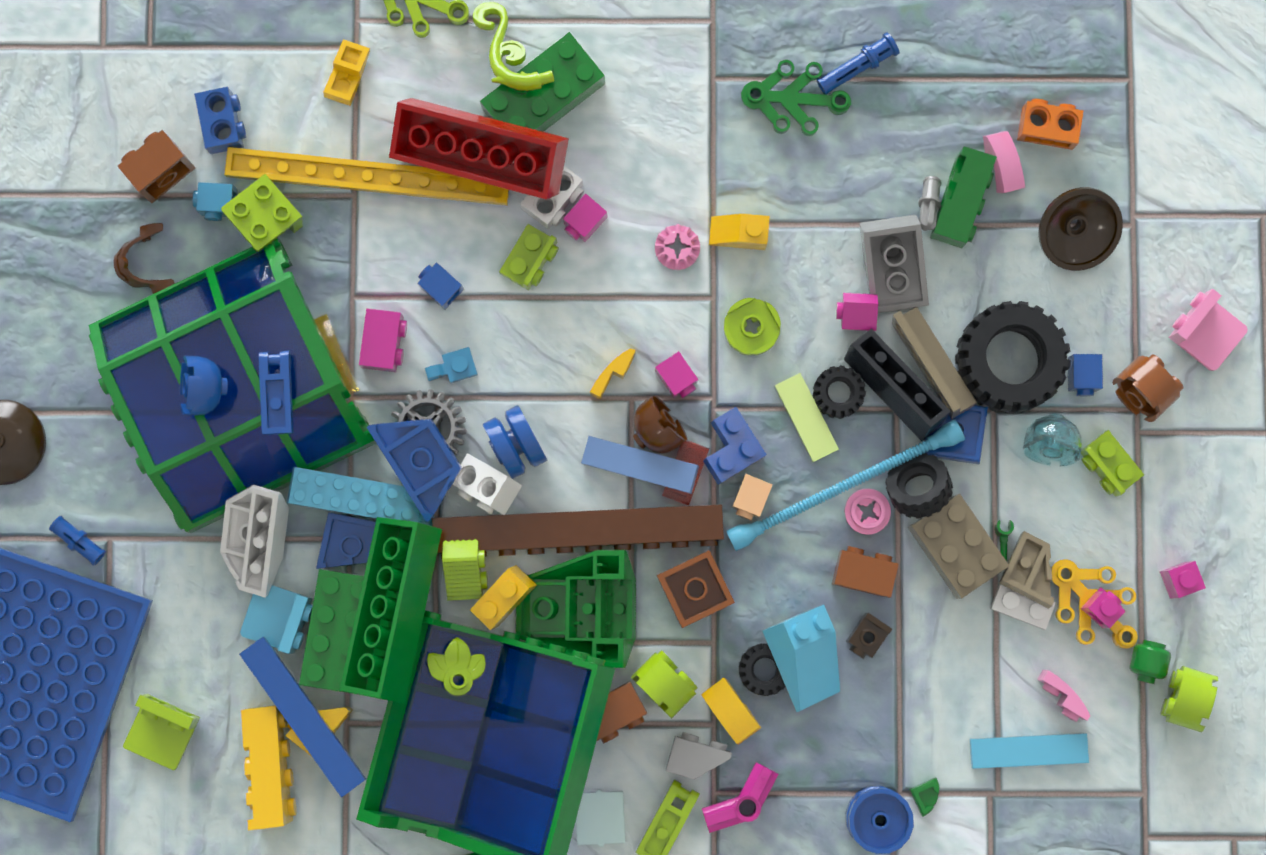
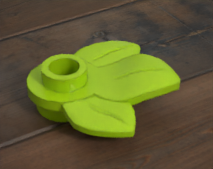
M458 637L449 643L445 655L429 653L427 657V665L431 676L443 682L445 690L453 696H463L468 693L473 681L482 676L486 665L485 656L483 654L471 656L468 645ZM455 676L462 677L464 683L461 686L454 684L453 678Z

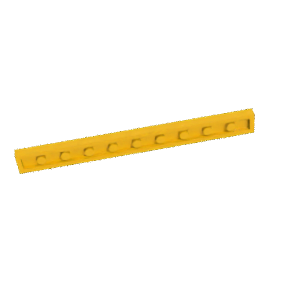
M232 147L227 149L224 175L229 178L258 180L266 174L272 182L508 206V189L425 167Z

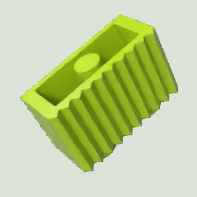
M464 539L462 541L456 540L455 542L453 540L450 542L444 541L442 563L447 601L480 599L483 589H488L487 571L481 572V568L486 566L485 550H479L478 540L476 539L473 541L470 539L467 541Z

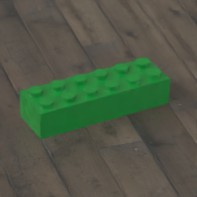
M377 517L340 691L405 704L442 529L419 522Z

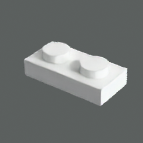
M999 584L990 609L1046 630L1056 603L1054 602L1052 607L1048 609Z

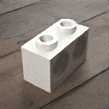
M565 166L562 179L568 180L571 183L568 190L559 191L558 195L547 200L527 195L520 204L523 211L548 230L553 224L555 226L560 224L566 215L565 208L570 202L575 204L584 192L581 189L583 187V180ZM545 201L553 204L552 211L547 214L538 211L539 204Z
M467 453L461 463L462 469L452 484L459 489L457 495L471 503L474 498L479 500L476 506L490 514L496 510L505 515L522 485Z

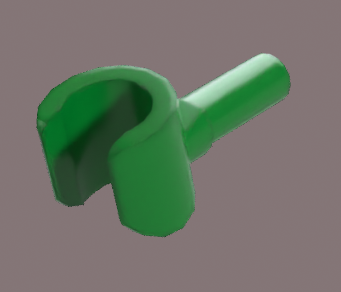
M999 520L994 530L996 535L1000 537V553L1007 561L1008 536L1014 530V523L1010 520L1008 522L1009 530L1004 532L1000 529Z

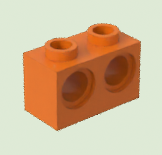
M1043 99L1027 101L1022 107L1017 140L1073 150L1079 144L1084 110H1078L1072 104L1049 105L1048 101ZM1038 115L1041 117L1043 125H1034L1030 120V116ZM1058 121H1068L1071 130H1062L1059 127Z

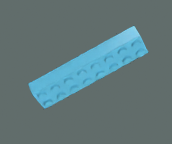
M293 467L287 504L375 519L382 517L419 522L432 526V519L428 522L425 521L404 486Z

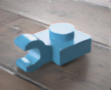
M469 347L443 354V364L425 368L428 381L448 376L450 384L478 375Z

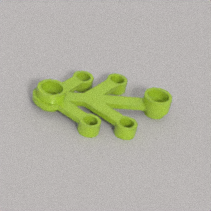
M383 0L388 11L387 19L390 25L394 27L401 26L405 20L402 10L397 8L395 0ZM405 0L413 21V32L419 38L428 36L430 26L423 18L418 3L446 14L449 21L455 25L464 24L469 19L468 6L462 0H453L450 3L444 0ZM461 10L464 14L461 18H455L453 16L454 12ZM399 13L401 17L398 21H392V14ZM420 24L426 25V30L423 32H418L416 28Z

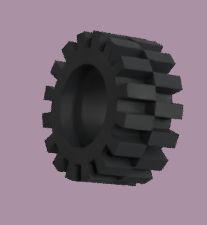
M842 365L839 367L833 366L823 371L817 378L813 386V398L821 413L829 415L830 418L843 419L853 415L862 406L866 396L865 382H862L861 375L859 373L856 374L854 369H848ZM840 381L847 384L850 389V397L846 402L836 403L830 399L828 389L832 383Z
M768 643L756 644L742 655L739 662V677L743 685L751 692L762 696L775 695L786 686L777 665L776 674L771 680L761 681L755 676L754 665L759 659L769 658L776 665Z

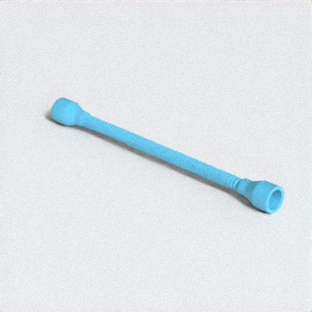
M954 419L942 425L933 435L927 437L925 442L922 441V444H916L909 448V450L902 451L899 455L896 454L892 458L885 459L882 463L879 462L875 466L873 465L872 468L869 467L865 471L863 470L862 473L859 472V474L853 475L852 478L849 477L845 481L842 480V483L839 482L835 486L832 485V488H826L822 492L820 491L819 494L816 493L812 497L809 496V499L806 498L802 502L799 501V504L795 503L792 507L789 506V508L783 509L782 512L779 511V513L773 514L772 517H766L759 522L757 520L749 524H739L726 532L735 550L738 551L750 545L757 536L764 533L765 529L768 530L769 527L772 528L775 524L778 525L782 521L784 522L785 519L788 520L792 516L795 517V514L799 515L802 511L805 512V510L811 509L812 506L815 507V505L821 504L822 501H828L829 498L832 499V496H838L845 492V490L848 491L852 487L854 488L855 485L858 486L862 482L865 483V480H871L872 477L875 478V475L879 476L882 472L885 473V471L891 470L892 467L895 468L899 464L902 465V462H908L915 458V456L922 455L925 451H934L940 447L954 446L965 440L964 434Z

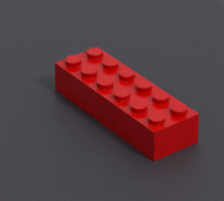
M409 98L397 102L389 158L547 200L559 194L569 138Z

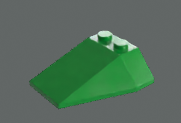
M596 550L527 575L537 586L516 607V634L521 635L520 639L526 641L527 637L544 641L542 647L549 648L551 643L566 647V654L572 655V651L577 650L588 653L592 657L604 659V665L611 668H626L636 639V578L626 550Z

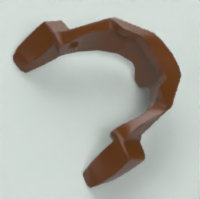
M163 223L141 226L140 235L124 243L113 260L115 272L121 280L134 288L149 287L153 294L175 284L174 280H145L134 276L128 270L126 254L134 244L150 241L151 236L163 231Z

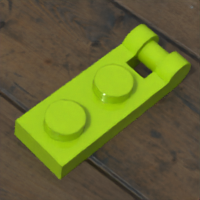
M674 779L635 853L638 855H668L700 793L693 789L689 791L681 787L682 783ZM675 797L685 802L682 809L672 805Z

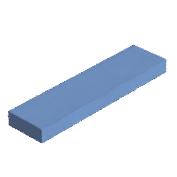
M592 436L588 437L581 461L584 465L692 494L699 469L698 465Z

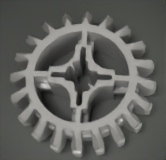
M429 389L427 398H424L422 391L418 390V400L414 401L413 397L408 394L406 395V399L410 403L408 406H405L402 402L397 403L398 407L403 411L401 414L392 411L391 415L399 419L398 422L407 421L408 417L411 420L432 419L439 430V425L443 421L442 418L447 413L451 423V431L448 439L444 436L443 438L453 454H458L453 444L463 445L464 441L457 438V434H466L467 430L465 428H458V425L465 423L466 419L465 417L456 418V415L462 411L460 406L452 410L450 409L455 402L453 398H449L443 403L445 394L440 392L437 398L434 399V391ZM431 405L439 407L436 412L427 417H422L414 411L422 406Z

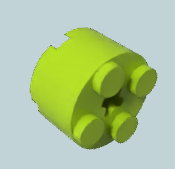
M661 650L658 654L655 652L631 678L672 719L696 695L695 690L698 687L682 670L677 674L675 670L678 667Z
M1185 666L1176 671L1173 670L1168 687L1173 688L1172 694L1168 699H1164L1160 715L1166 716V722L1203 732L1206 726L1200 725L1203 718L1209 720L1218 688L1212 686V683L1218 681V676Z

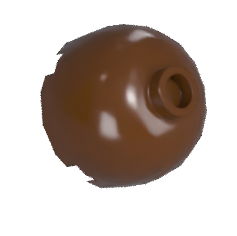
M655 395L646 399L637 408L633 416V427L636 431L633 438L642 449L648 447L656 453H667L683 445L687 440V435L678 419L674 421L668 413L671 411L668 406Z

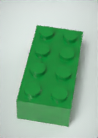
M568 32L517 72L523 71L527 74L537 72L540 74L551 70L554 82L541 85L542 88L530 91L516 90L501 84L480 100L482 110L489 118L544 132L604 86L605 75L573 35Z
M319 569L299 685L345 692L339 689L364 576Z

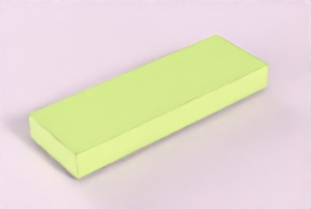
M801 373L776 384L774 387L812 462L839 450Z

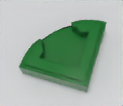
M936 777L909 789L922 817L929 814L937 802L939 783Z

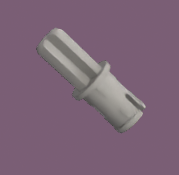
M928 176L923 180L922 197L918 201V205L921 208L919 222L923 231L933 230L936 227L937 210L941 207V201L939 200L941 180L935 176Z

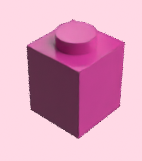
M585 194L563 218L564 225H566L564 230L574 240L577 241L580 238L586 242L607 219V211Z
M843 293V302H837L836 319H841L842 329L869 331L872 328L874 331L877 330L878 294Z
M679 351L655 367V372L673 398L680 395L683 399L696 390L694 385L698 383V378Z
M1196 561L1184 562L1160 571L1170 599L1181 598L1206 588Z

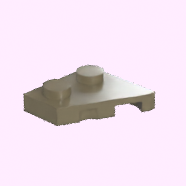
M1023 531L1008 561L1009 567L1004 570L999 584L1048 609L1054 603L1050 587V581L1052 580V568L1049 565L1051 558L1050 544Z

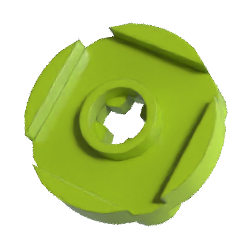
M745 298L731 306L724 319L725 338L728 344L742 355H760L767 352L774 346L780 335L781 321L778 312L770 303L760 299ZM751 319L753 323L759 322L760 326L757 327L758 333L753 334L751 331H745L744 328L747 326V320Z

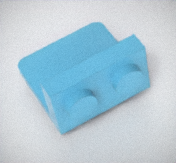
M274 585L271 586L266 598L253 594L240 633L244 638L254 641L265 637L272 647L278 648V651L294 654L295 650H299L305 635L302 633L305 621L309 622L311 618L313 598Z

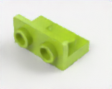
M527 224L500 269L499 274L529 291L532 285L537 286L545 273L542 271V268L546 261L552 262L559 250V247L556 246L558 243L557 238L553 235L549 236Z
M1109 430L1102 433L1080 451L1083 456L1081 459L1083 464L1089 471L1097 473L1101 478L1099 481L1100 485L1109 495L1112 493L1115 497L1122 495L1126 492L1127 488L1144 476V473Z

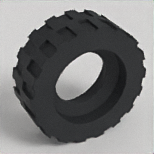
M922 453V455L915 456V458L908 462H902V465L895 466V468H892L887 473L888 477L885 481L886 490L892 505L900 514H905L906 517H916L918 519L932 516V514L940 512L949 503V498L952 497L953 483L944 462L939 460L937 456ZM927 475L932 478L933 487L922 495L911 496L905 490L906 483L915 477Z

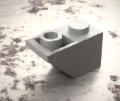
M682 732L681 737L675 736L666 771L696 779L730 760L732 753L726 750V744L711 740L710 744L706 745L698 742V736Z

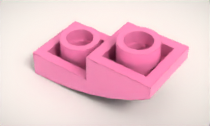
M1008 131L983 136L985 153L997 157L994 164L997 193H1007L1025 188L1020 158Z
M1042 670L1037 680L1044 683L1042 688L1056 697H1058L1059 693L1062 694L1057 702V705L1063 708L1062 714L1075 722L1079 718L1088 721L1090 714L1075 691L1051 671Z

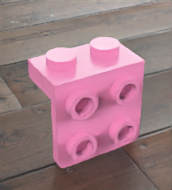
M1214 289L1206 293L1199 292L1190 303L1192 309L1187 315L1183 313L1172 325L1175 330L1168 337L1210 371H1215L1220 367L1248 331L1246 325L1217 303L1222 295Z

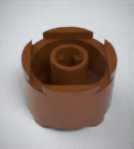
M1154 354L1150 357L1138 356L1112 382L1113 385H1118L1115 393L1120 401L1136 416L1140 412L1147 417L1144 420L1148 422H1154L1180 397V391L1184 388L1182 382L1175 376H1171L1164 368L1163 361Z

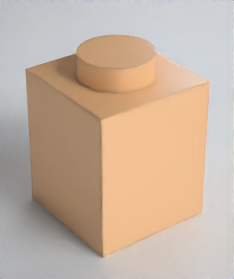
M745 474L732 505V508L737 509L736 515L752 521L753 516L759 518L773 484Z

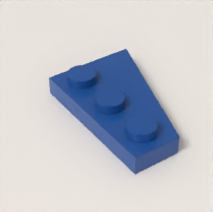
M328 512L316 569L367 563L376 522Z

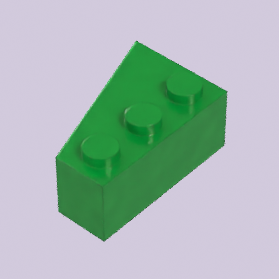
M965 146L961 149L954 160L941 201V207L937 213L936 227L930 235L931 239L959 248H963L967 241L972 242L977 226L973 224L976 215L980 216L983 210L985 199L982 198L985 189H989L994 175L992 170L997 158L996 156Z

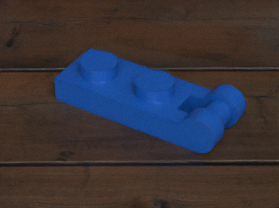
M290 350L280 351V354L259 352L262 435L294 434ZM280 366V374H270V367Z

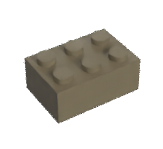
M957 494L948 500L949 503L940 512H936L929 517H922L907 528L955 598L962 599L1009 567V564L961 494Z

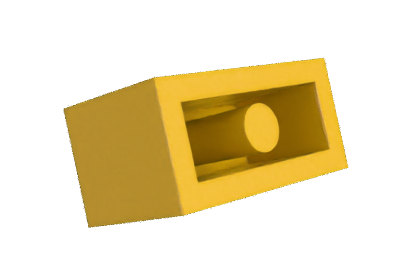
M517 565L512 566L499 577L470 611L489 630L500 626L537 584Z

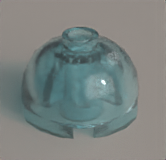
M1050 414L1036 419L1027 428L1023 449L1025 448L1024 454L1032 461L1050 466V460L1060 461V466L1072 465L1080 460L1082 436L1077 426L1063 415Z

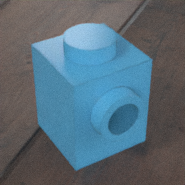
M198 182V191L194 190L193 207L204 216L205 220L222 221V217L226 216L222 213L221 208L238 195V189L233 184Z

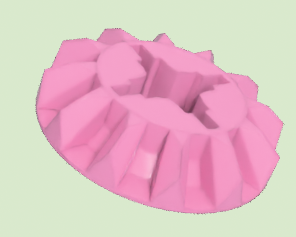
M677 224L666 227L658 234L655 242V253L658 260L665 267L673 270H682L690 267L697 260L700 253V242L698 236L690 227ZM677 236H679L682 245L690 247L681 249L678 259L674 249L665 247L673 245Z
M874 489L856 491L848 498L844 509L846 522L854 531L865 535L875 534L884 529L891 516V508L887 498L881 492ZM874 501L872 512L878 519L867 517L860 522L863 512L857 504L867 507Z

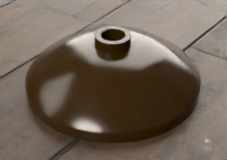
M1080 187L1066 191L1055 198L1042 215L1038 230L1041 249L1046 257L1060 268L1081 271L1095 267L1106 260L1117 247L1123 230L1122 214L1117 203L1108 194L1099 189ZM1077 219V224L1070 227L1071 222Z
M0 400V485H10L26 479L38 468L46 449V434L41 420L30 408L16 401Z

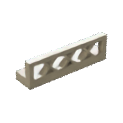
M915 307L905 314H902L901 311L895 313L892 318L893 327L937 397L951 411L949 413L950 418L953 419L977 404L976 400L919 309Z

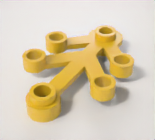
M1059 560L1051 567L1052 582L1059 587L1056 619L1060 623H1070L1074 620L1075 612L1070 607L1072 589L1079 597V629L1076 632V639L1080 644H1091L1095 640V633L1091 629V618L1081 607L1098 589H1087L1080 580H1099L1101 583L1108 584L1115 580L1116 572L1110 566H1104L1099 569H1080L1071 560ZM1064 568L1070 571L1068 579H1063L1061 576V571ZM1105 569L1111 573V577L1107 581L1102 578V572ZM1124 587L1120 590H1105L1116 595L1122 601L1121 604L1124 605L1132 604L1136 600V592L1130 587ZM1126 590L1131 594V599L1127 602L1122 598V593ZM1064 609L1070 613V617L1067 620H1063L1060 616L1061 611ZM1117 620L1109 628L1113 632L1112 640L1117 647L1128 649L1136 644L1138 635L1133 627L1122 625ZM1084 630L1090 633L1088 641L1081 639V633ZM1126 631L1131 635V639L1127 643L1122 640V634Z

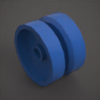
M519 405L505 411V418L511 428L510 430L506 431L500 419L496 417L483 423V427L490 438L488 442L500 464L505 466L511 479H515L525 473L526 468L519 456L523 453L530 465L534 467L548 461Z
M868 786L858 791L850 799L845 812L846 827L851 837L865 850L875 854H890L902 848L910 839L914 828L913 812L908 802L899 793L884 786ZM878 815H882L885 819L883 824L875 823V818Z

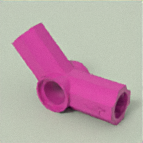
M756 762L739 796L702 808L709 833L757 819L779 774ZM748 799L752 800L755 803L753 813L749 815L742 814L739 811L741 802Z

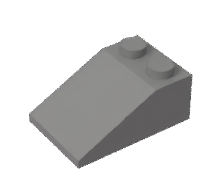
M910 215L859 223L869 294H878V313L929 306L921 223L917 216Z

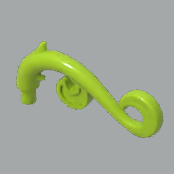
M485 2L475 8L473 22L480 29L493 30L495 28L494 22L485 20V17L488 15L496 14L501 19L489 49L490 67L496 76L491 79L493 83H500L516 90L530 91L542 88L541 85L554 82L551 70L540 74L537 72L527 74L523 71L520 73L510 71L502 62V57L509 55L506 56V64L520 65L526 59V50L518 41L510 40L503 42L508 27V15L505 7L499 3Z

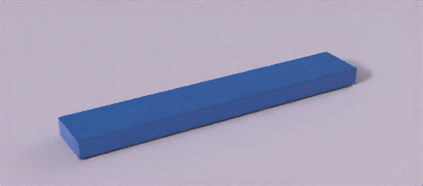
M262 637L242 651L239 655L340 797L342 798L364 782L366 778L267 639Z

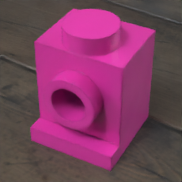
M1101 587L1081 607L1101 628H1111L1125 612L1121 606L1122 601L1112 592H1106Z

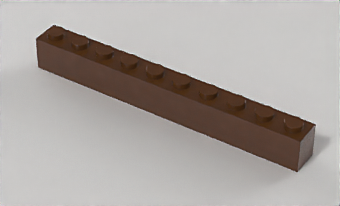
M722 505L432 518L433 527L442 529L437 554H441V559L444 541L450 542L453 540L455 542L456 540L462 541L463 539L465 541L469 539L472 541L474 539L478 540L479 550H485V557H487V551H498L499 556H515L516 550H527V555L545 554V549L556 548V553L560 554L574 553L573 547H585V552L602 550V546L613 545L614 550H631V545L643 544V549H660V543H671L672 548L689 547V542L699 541L700 547L718 546V541L724 540Z

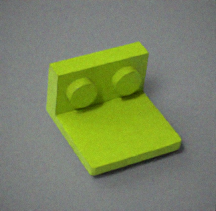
M266 174L221 208L222 213L257 252L261 251L289 228L295 233L303 227L302 215Z
M142 694L135 704L140 709L123 744V748L166 768L176 770L200 717L150 694Z

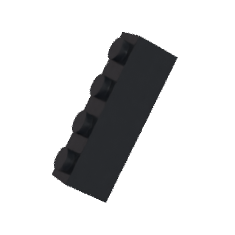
M872 328L850 345L844 357L845 362L857 374L861 375L864 382L921 441L942 426L951 411Z

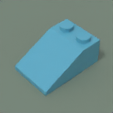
M824 605L805 611L763 630L765 639L796 712L840 692L836 631Z

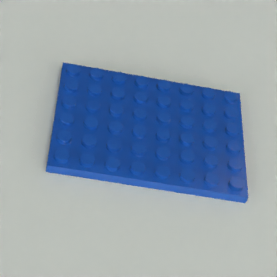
M0 548V798L68 822L74 821L153 600Z

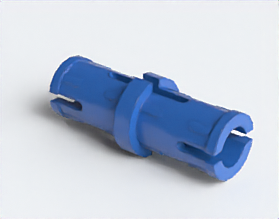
M63 516L57 517L49 527L51 532L68 544L67 548L71 551L76 550L91 562L93 566L104 557L106 551L91 541L84 530L79 531L65 520Z

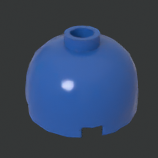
M184 356L183 358L186 363L182 362L180 395L186 397V404H180L182 415H205L219 405L221 395H227V378L221 376L220 368L215 362L200 356Z

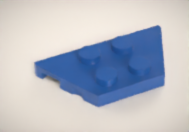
M432 419L369 425L367 427L368 431L421 515L428 522L433 518L460 473L462 466Z

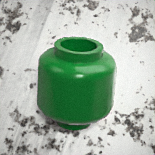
M1143 640L1142 644L1134 646L1129 669L1132 673L1138 674V681L1155 684V679L1166 678L1171 660V653L1165 650L1166 645Z

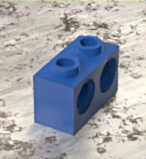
M228 86L194 93L205 149L210 154L227 151L228 147L244 148L242 139L246 138V131L243 121H238L237 112L241 111L238 95H233ZM225 101V108L222 111H213L215 103ZM222 129H231V134L228 138H218L219 132Z

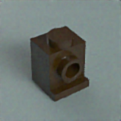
M865 613L846 640V642L852 645L849 650L862 659L866 655L873 658L888 634L892 631V628L870 613ZM866 632H871L874 636L871 643H866L863 639Z

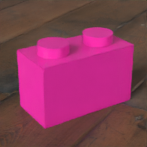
M366 308L359 366L361 368L396 372L397 366H402L404 349H400L401 337H406L407 321L403 320L404 316L401 312Z

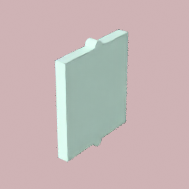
M598 789L596 792L583 793L576 818L577 845L598 844L600 847H603L604 844L625 843L623 791L602 792L601 789Z

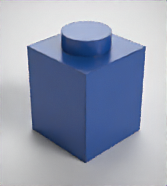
M437 262L433 267L431 265L425 267L418 276L421 279L417 283L419 287L444 310L464 290L462 284Z
M1073 354L1068 357L1071 360L1070 368L1068 369V391H1077V396L1088 397L1094 396V392L1103 389L1102 354Z

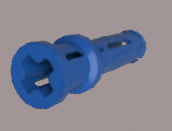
M888 32L882 35L883 38L872 45L863 46L860 54L841 64L823 77L816 79L823 94L827 95L869 67L876 69L879 67L880 62L891 55L897 56L900 54L899 48Z

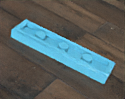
M1087 733L970 739L971 768L973 769L1089 763Z

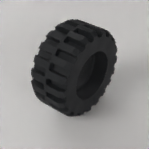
M1011 301L1002 302L1000 305H993L978 314L963 330L964 333L959 338L956 346L958 353L955 355V364H958L959 370L957 372L979 405L985 404L989 406L988 410L994 412L1004 411L1005 414L1025 412L1045 403V401L1052 398L1058 392L1059 386L1063 385L1067 378L1065 372L1070 368L1071 360L1067 359V354L1071 352L1070 345L1064 342L1063 337L1066 336L1063 327L1058 329L1054 324L1057 319L1052 314L1050 316L1043 314V308L1037 305L1034 308L1030 307L1028 302L1019 301L1017 304H1012ZM1007 331L1016 332L1025 336L1033 344L1038 357V365L1034 375L1026 382L1008 384L998 379L990 370L987 363L986 350L991 340L1000 333Z

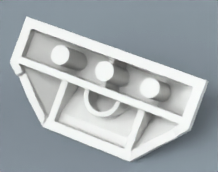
M252 485L226 500L220 553L229 571L236 579L235 583L239 590L266 598L283 559L289 506L280 492Z

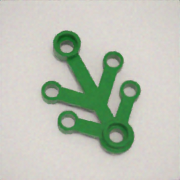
M782 60L779 62L777 70L764 81H751L743 87L741 92L743 104L750 109H760L773 124L774 131L779 134H784L789 130L790 120L785 115H779L770 103H781L801 126V131L806 136L814 135L818 130L819 124L815 118L808 117L798 105L828 107L835 115L845 114L851 105L849 94L842 90H837L831 95L798 93L811 81H816V79L821 77L823 68L818 62L809 63L806 66L805 72L783 91H772L771 89L783 78H790L794 72V64L790 60ZM783 65H788L791 71L783 73L780 68ZM815 67L818 69L819 74L813 76L809 73V69ZM757 90L761 96L758 99H754L750 96L751 91ZM842 97L845 100V104L837 105L835 98ZM783 120L787 126L784 129H780L777 127L776 122ZM811 122L814 124L815 129L808 131L804 125Z

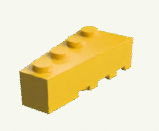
M276 705L241 710L244 751H249L250 757H245L244 771L247 780H251V786L248 787V793H246V805L253 810V819L247 820L248 831L285 826L292 822L293 816L297 814L296 800L291 798L290 786L294 784L293 771L288 769L286 758L290 757L291 753L289 740L284 739L283 728H287V721Z

